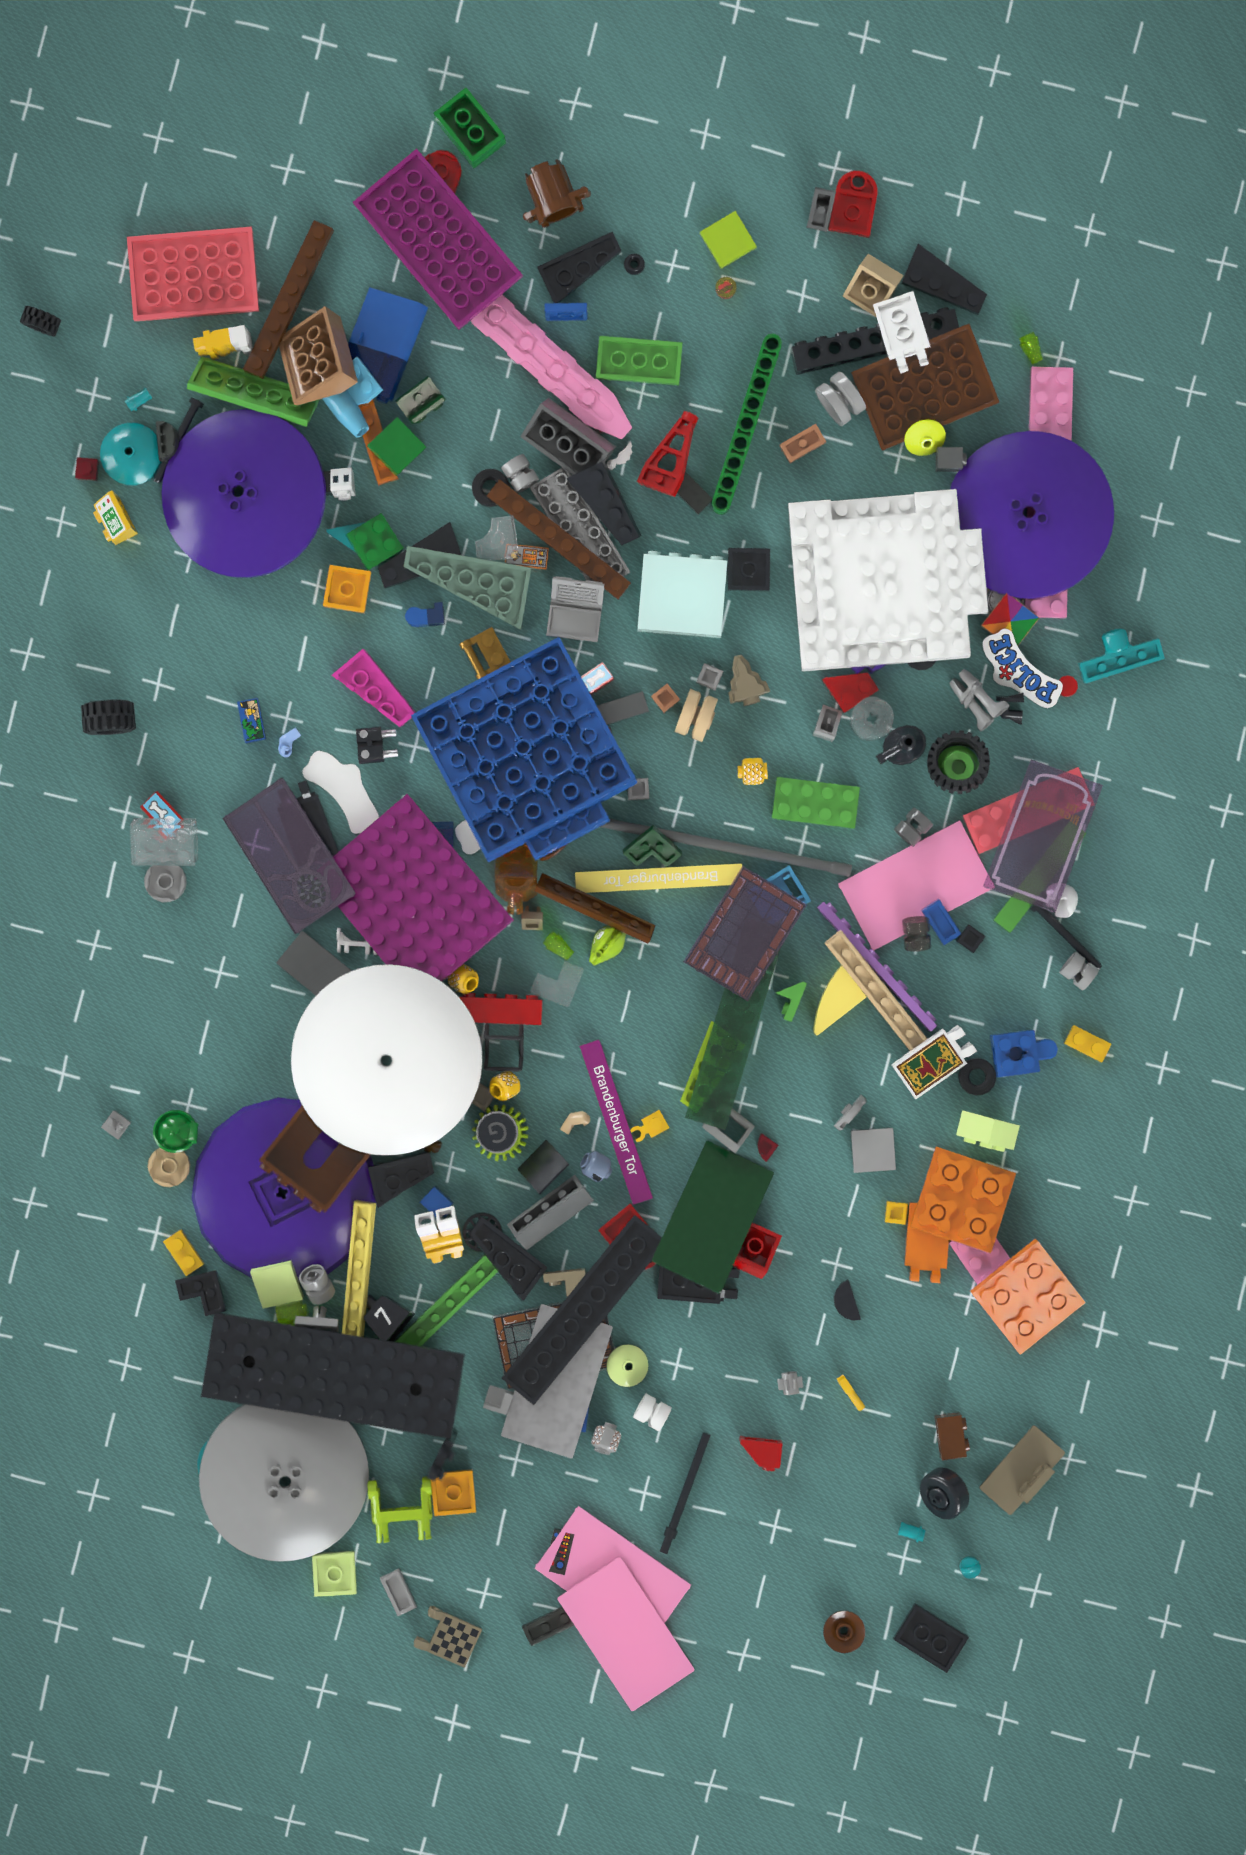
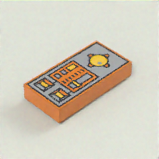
M507 544L505 563L547 570L549 548Z

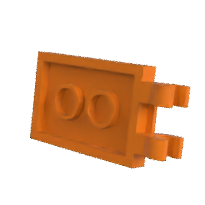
M909 1202L904 1265L910 1266L909 1280L919 1282L920 1270L931 1271L930 1282L940 1283V1269H947L949 1240L910 1227L918 1203Z

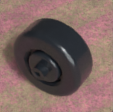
M935 1468L924 1476L920 1482V1495L925 1506L931 1513L941 1519H954L965 1511L969 1505V1492L966 1484L958 1474L948 1468Z

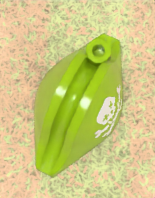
M608 925L599 929L592 941L589 962L595 966L617 956L624 947L626 933Z

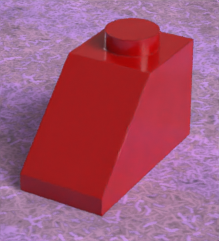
M740 1436V1444L757 1465L762 1467V1470L775 1471V1468L780 1469L782 1440Z

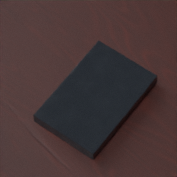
M914 1603L894 1635L893 1640L947 1673L969 1636Z

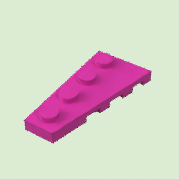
M365 649L358 652L332 674L334 678L378 709L379 712L399 727H402L412 718L411 715L416 713Z

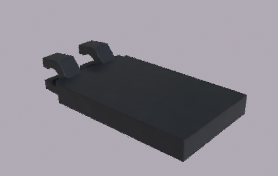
M307 780L299 782L298 786L302 796L296 799L332 855L337 854L338 849L318 794H315V792L311 793ZM285 788L278 790L282 801L279 804L278 810L297 863L301 867L306 864L311 848L319 842ZM323 848L316 852L314 862L328 857Z
M662 1266L659 1268L657 1299L720 1304L721 1301L724 1302V1298H738V1289H725V1284L721 1293L718 1294ZM732 1268L728 1278H739L740 1269Z

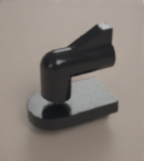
M1024 693L996 696V701L1024 702ZM1009 706L1000 715L1003 719H1010L1017 724H1022L1023 710H1009Z

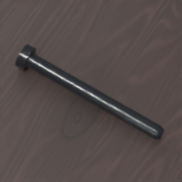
M193 397L189 400L191 405L177 431L179 442L185 436L198 408L202 409L204 403ZM169 460L161 462L153 478L154 482L159 484L162 481Z
M1037 900L1030 907L1033 913L1037 911L1088 963H1092L1098 969L1102 967L1101 963L1043 906L1044 902Z

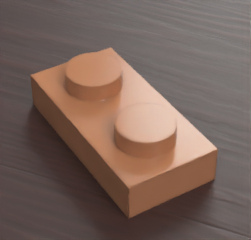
M814 424L779 446L789 464L825 444L826 440L818 426Z

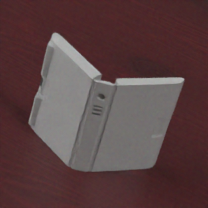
M553 577L546 636L598 642L605 584L597 581H580L567 577Z

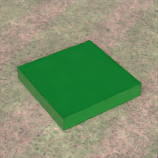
M398 417L367 445L396 477L426 449V446Z

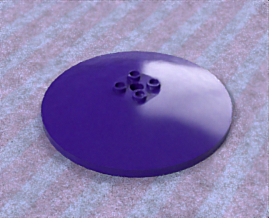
M249 409L222 412L205 419L192 428L181 439L176 453L169 459L162 483V506L165 520L171 535L182 551L200 566L220 575L236 578H253L267 575L295 560L314 538L323 518L326 502V483L322 465L317 453L306 437L294 426L275 415ZM238 486H242L244 489L241 497L234 495V490Z
M1023 431L996 438L979 448L967 459L966 466H963V469L958 471L950 489L957 490L960 530L981 529L986 588L1000 595L1008 593L1009 596L1018 599H1038L1064 592L1082 581L1096 567L1104 555L1112 535L1114 502L1105 474L1088 452L1074 442L1059 435L1040 431ZM1027 507H1032L1035 510V515L1031 518H1026L1023 515V511Z

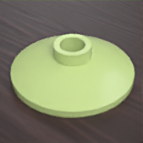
M626 1344L615 1348L607 1359L608 1375L620 1386L631 1387L637 1385L647 1374V1357L640 1348L634 1345ZM626 1363L632 1364L630 1370L625 1369Z

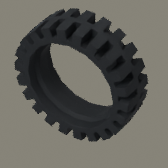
M959 730V733L951 731L949 735L944 733L942 738L938 737L935 743L931 745L927 759L928 773H930L931 780H934V784L937 787L941 786L943 791L947 789L952 794L954 791H957V794H962L963 791L969 793L971 789H977L979 784L982 785L988 775L990 767L988 748L985 747L983 740L980 741L977 735L973 737L971 732L964 734V731ZM949 746H967L974 750L979 758L978 770L967 779L956 780L948 778L939 769V755Z

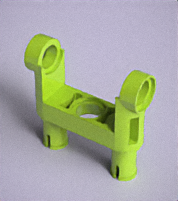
M427 1476L422 1477V1487L420 1488L422 1506L381 1509L380 1488H378L377 1480L368 1481V1498L371 1501L372 1522L376 1526V1543H382V1541L384 1543L390 1542L388 1523L395 1521L415 1520L418 1524V1540H424V1531L426 1540L432 1538L430 1520L433 1517L431 1480Z

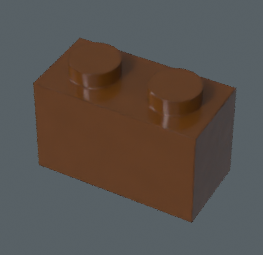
M960 1412L934 1415L941 1460L967 1457L966 1451H970L968 1438L964 1437V1430H967L966 1418H962Z

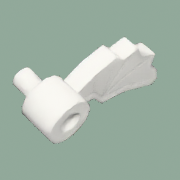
M629 443L618 454L616 459L609 460L606 463L609 470H613L616 464H625L626 461L630 460V455L633 453L631 450L632 443Z

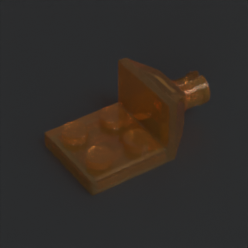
M526 843L496 858L495 891L504 901H508L507 912L514 915V906L517 908L516 915L522 914L524 909L523 902H527L537 895V892L534 890L537 885L538 860L535 861Z

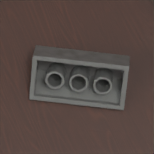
M550 398L540 404L520 436L572 475L603 460L606 463L616 448L615 445Z

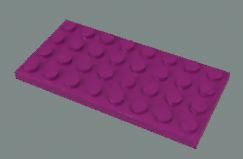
M415 149L353 201L354 206L458 330L523 277L521 272L418 149Z

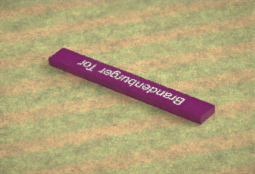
M600 1040L581 1045L580 1049L632 1203L634 1205L652 1199L653 1196Z

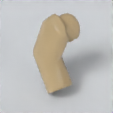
M583 1111L570 1113L560 1130L569 1135L574 1125H588L590 1116Z

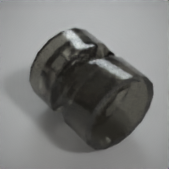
M913 916L902 920L903 932L906 934L903 938L906 951H924L932 947L931 935L927 933L930 931L928 917Z

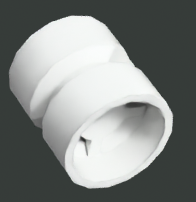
M645 1393L633 1418L642 1423L647 1421L648 1426L660 1431L672 1407L663 1402L656 1403V1398Z

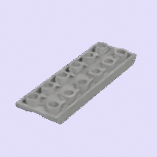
M562 467L530 486L532 493L549 519L623 577L630 573L593 510L566 479L571 476L567 470ZM581 571L585 580L593 581L591 578H589L586 574H584Z

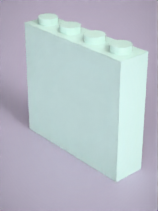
M648 551V554H644L638 631L721 638L727 561L723 560V557L720 556L702 559V555L691 554L690 558L681 557L680 553H669V556H664L658 551Z

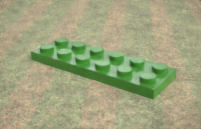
M202 356L187 383V389L261 413L275 415L283 420L305 427L308 426L320 401L318 399L296 406L293 403L289 384L268 377L261 379L245 372L243 369Z

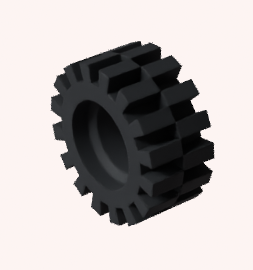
M25 306L20 323L37 332L39 331L42 334L54 337L57 334L61 320L41 309Z

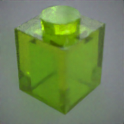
M302 1300L275 1307L279 1323L294 1325L296 1316H309L307 1305L303 1304Z

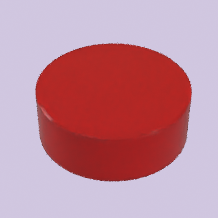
M1063 676L1059 679L1063 684L1061 696L1070 697L1076 693L1078 683L1074 677Z

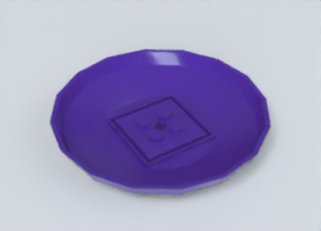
M277 1097L242 1107L214 1129L196 1161L192 1202L201 1234L224 1263L252 1278L251 1269L286 1261H292L298 1281L300 1273L306 1267L315 1264L323 1266L327 1275L349 1259L354 1201L360 1200L376 1203L368 1169L369 1166L374 1165L371 1155L326 1213L323 1211L320 1213L316 1212L309 1206L311 1204L306 1198L301 1200L293 1194L294 1189L291 1186L287 1185V1187H284L276 1180L278 1176L273 1172L268 1174L259 1167L261 1163L258 1160L302 1106L301 1101L297 1099ZM322 1131L305 1152L303 1157L304 1164L310 1169L320 1168L338 1146L339 1142ZM279 1187L288 1190V1193H286L287 1198L278 1197Z

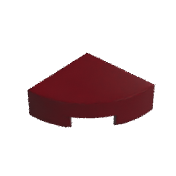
M763 1133L758 1138L759 1154L767 1162L779 1145Z

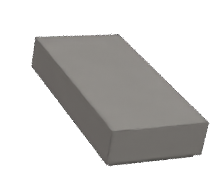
M399 1568L380 1577L397 1616L417 1608V1604Z

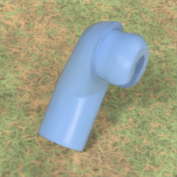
M296 727L279 739L278 751L283 757H289L292 754V742L301 736Z

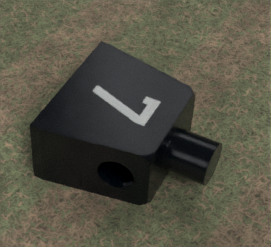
M371 1294L367 1296L366 1308L369 1309V1312L365 1315L364 1320L379 1339L394 1341L415 1313L388 1296L382 1295L378 1300Z

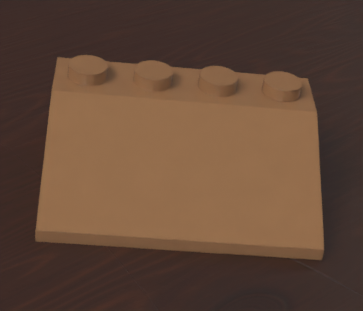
M323 307L285 333L279 348L294 405L297 406L340 394L358 383L341 317L329 308Z

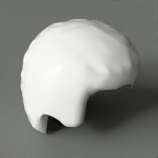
M1058 883L1048 886L1046 895L1053 897ZM1061 883L1055 901L1049 899L1046 907H1052L1056 917L1068 918L1076 909L1078 894L1073 887Z

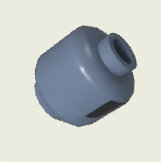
M597 1151L586 1153L581 1160L582 1174L595 1182H600L604 1178L608 1179L612 1173L610 1159Z

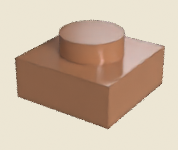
M668 684L651 696L663 713L680 701Z

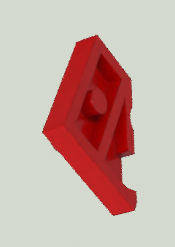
M868 672L822 679L843 713H846L879 691Z

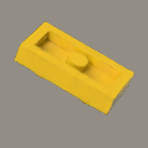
M1075 1025L1072 1026L1064 1042L1065 1045L1101 1063L1111 1046V1043Z
M182 1229L163 1241L185 1276L204 1265V1262Z

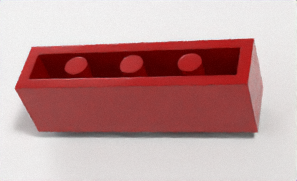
M476 993L463 994V997H459L471 1014L474 1023L542 1025L543 1000H538V995H526V999H517L518 995L505 994V998H496L497 994L484 993V998L476 997Z

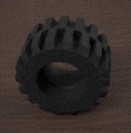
M100 700L88 702L81 706L83 732L86 734L114 735L128 733L136 729L134 703L131 701Z

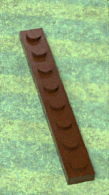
M315 220L313 221L243 368L245 372L264 379L334 232L333 228Z
M500 479L488 493L487 497L580 571L593 581L605 584L604 589L617 600L620 599L631 585V582Z

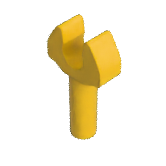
M844 1375L838 1377V1383L857 1410H863L865 1408L864 1403Z

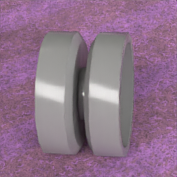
M837 372L830 378L831 386L823 383L815 389V393L832 419L838 425L844 426L851 420L850 412L858 415L866 409V405L852 382L842 372Z

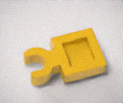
M657 1110L641 1119L644 1124L643 1126H634L630 1131L631 1133L635 1130L641 1132V1136L635 1139L636 1142H640L647 1133L653 1138L669 1129V1126L660 1110Z

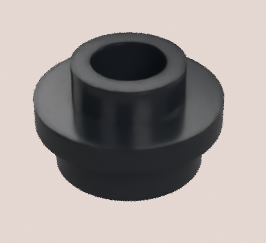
M630 254L626 257L624 268L627 273L638 275L644 270L645 262L640 255ZM632 262H637L638 267L632 268L630 264Z

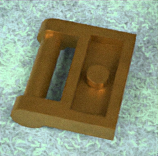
M492 627L459 644L461 650L465 651L476 671L477 680L510 663ZM476 643L490 667L485 671L472 648V645Z

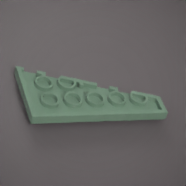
M407 546L404 561L405 568L521 630L531 574L530 567Z

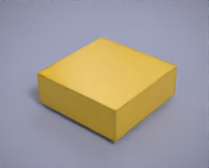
M887 1201L884 1222L906 1225L908 1203Z

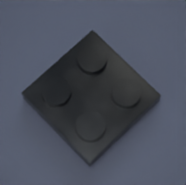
M728 548L727 591H769L770 549Z

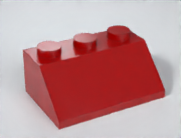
M752 1222L733 1267L762 1279L768 1272L782 1236Z

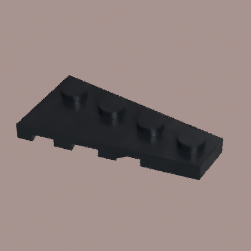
M604 460L566 478L621 545L641 536Z
M451 522L411 546L461 555ZM406 550L378 567L385 589L422 577L404 567Z
M480 1217L468 1233L518 1298L524 1301L548 1267L485 1218Z

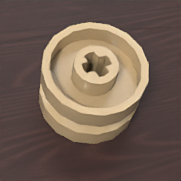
M690 689L675 732L685 736L691 724L695 725L692 739L702 742L706 730H709L715 715L713 711L718 699L708 695L705 697L702 707L698 706L701 693Z

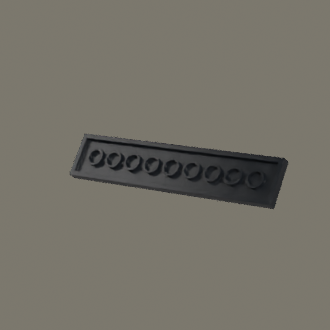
M634 1215L501 1379L532 1405H535L649 1265L662 1237Z

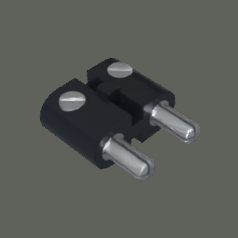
M381 726L356 729L359 764L385 762V758L398 757L397 749L384 751L383 738L397 736L396 729L382 730Z

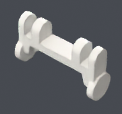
M337 928V953H341V945H345L344 953H349L350 946H364L365 954L370 955L371 946L367 941L350 940L341 932V928Z

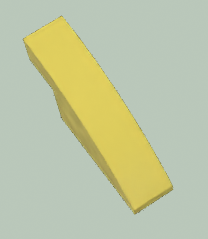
M842 965L834 973L821 996L813 1033L816 1036L866 998V995Z

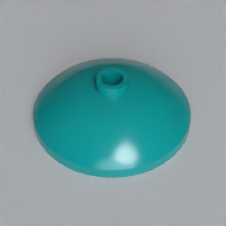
M124 423L113 428L105 436L100 449V459L106 473L118 483L129 486L140 485L152 479L161 464V461H159L157 435L150 428L139 423ZM128 448H132L133 450L132 454L130 455L126 454V450Z

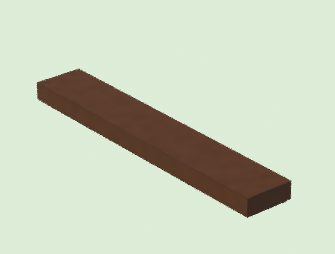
M544 873L541 874L534 890L647 944L651 940L656 925Z

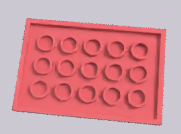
M252 227L127 237L133 320L135 322L259 311Z

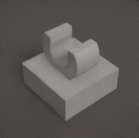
M113 1110L101 1128L116 1139H120L131 1124V1121Z

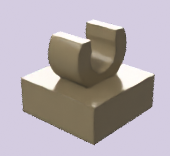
M529 906L525 907V911H522V930H543V912H541L540 907L537 906L536 912H529Z

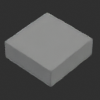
M704 663L696 683L715 691L724 671Z
M648 778L636 779L638 783L628 788V800L649 799Z

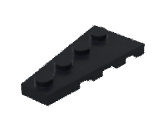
M612 231L538 266V272L553 303H560L620 254L621 248Z
M920 244L915 249L901 283L976 315H979L987 296L986 293Z

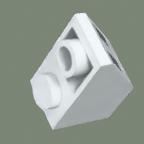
M352 468L331 469L330 488L332 494L338 500H350L351 496H356Z

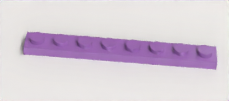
M822 902L817 907L819 912L837 931L841 930L873 971L928 1031H932L937 1027L934 1023L936 1018L929 1011L925 1013L920 1008L922 1003L914 995L910 997L906 992L908 989L901 980L897 982L892 977L894 973L886 964L882 966L878 962L880 957L873 949L868 951L863 945L866 943L858 933L854 935L849 930L851 925L844 918L840 920L835 914L837 910L831 903L826 904Z

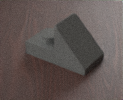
M815 187L807 228L827 232L836 191Z

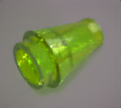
M1034 332L1018 338L1020 341L1019 346L1032 365L1043 360L1039 339Z
M554 931L543 941V944L546 946L545 949L566 961L574 953L563 937Z

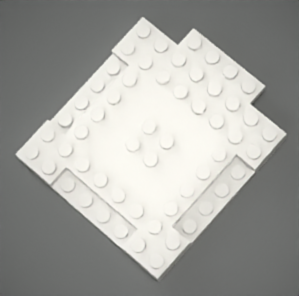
M956 489L914 492L911 495L788 503L802 671L970 657L967 615L988 613L981 529L960 530Z

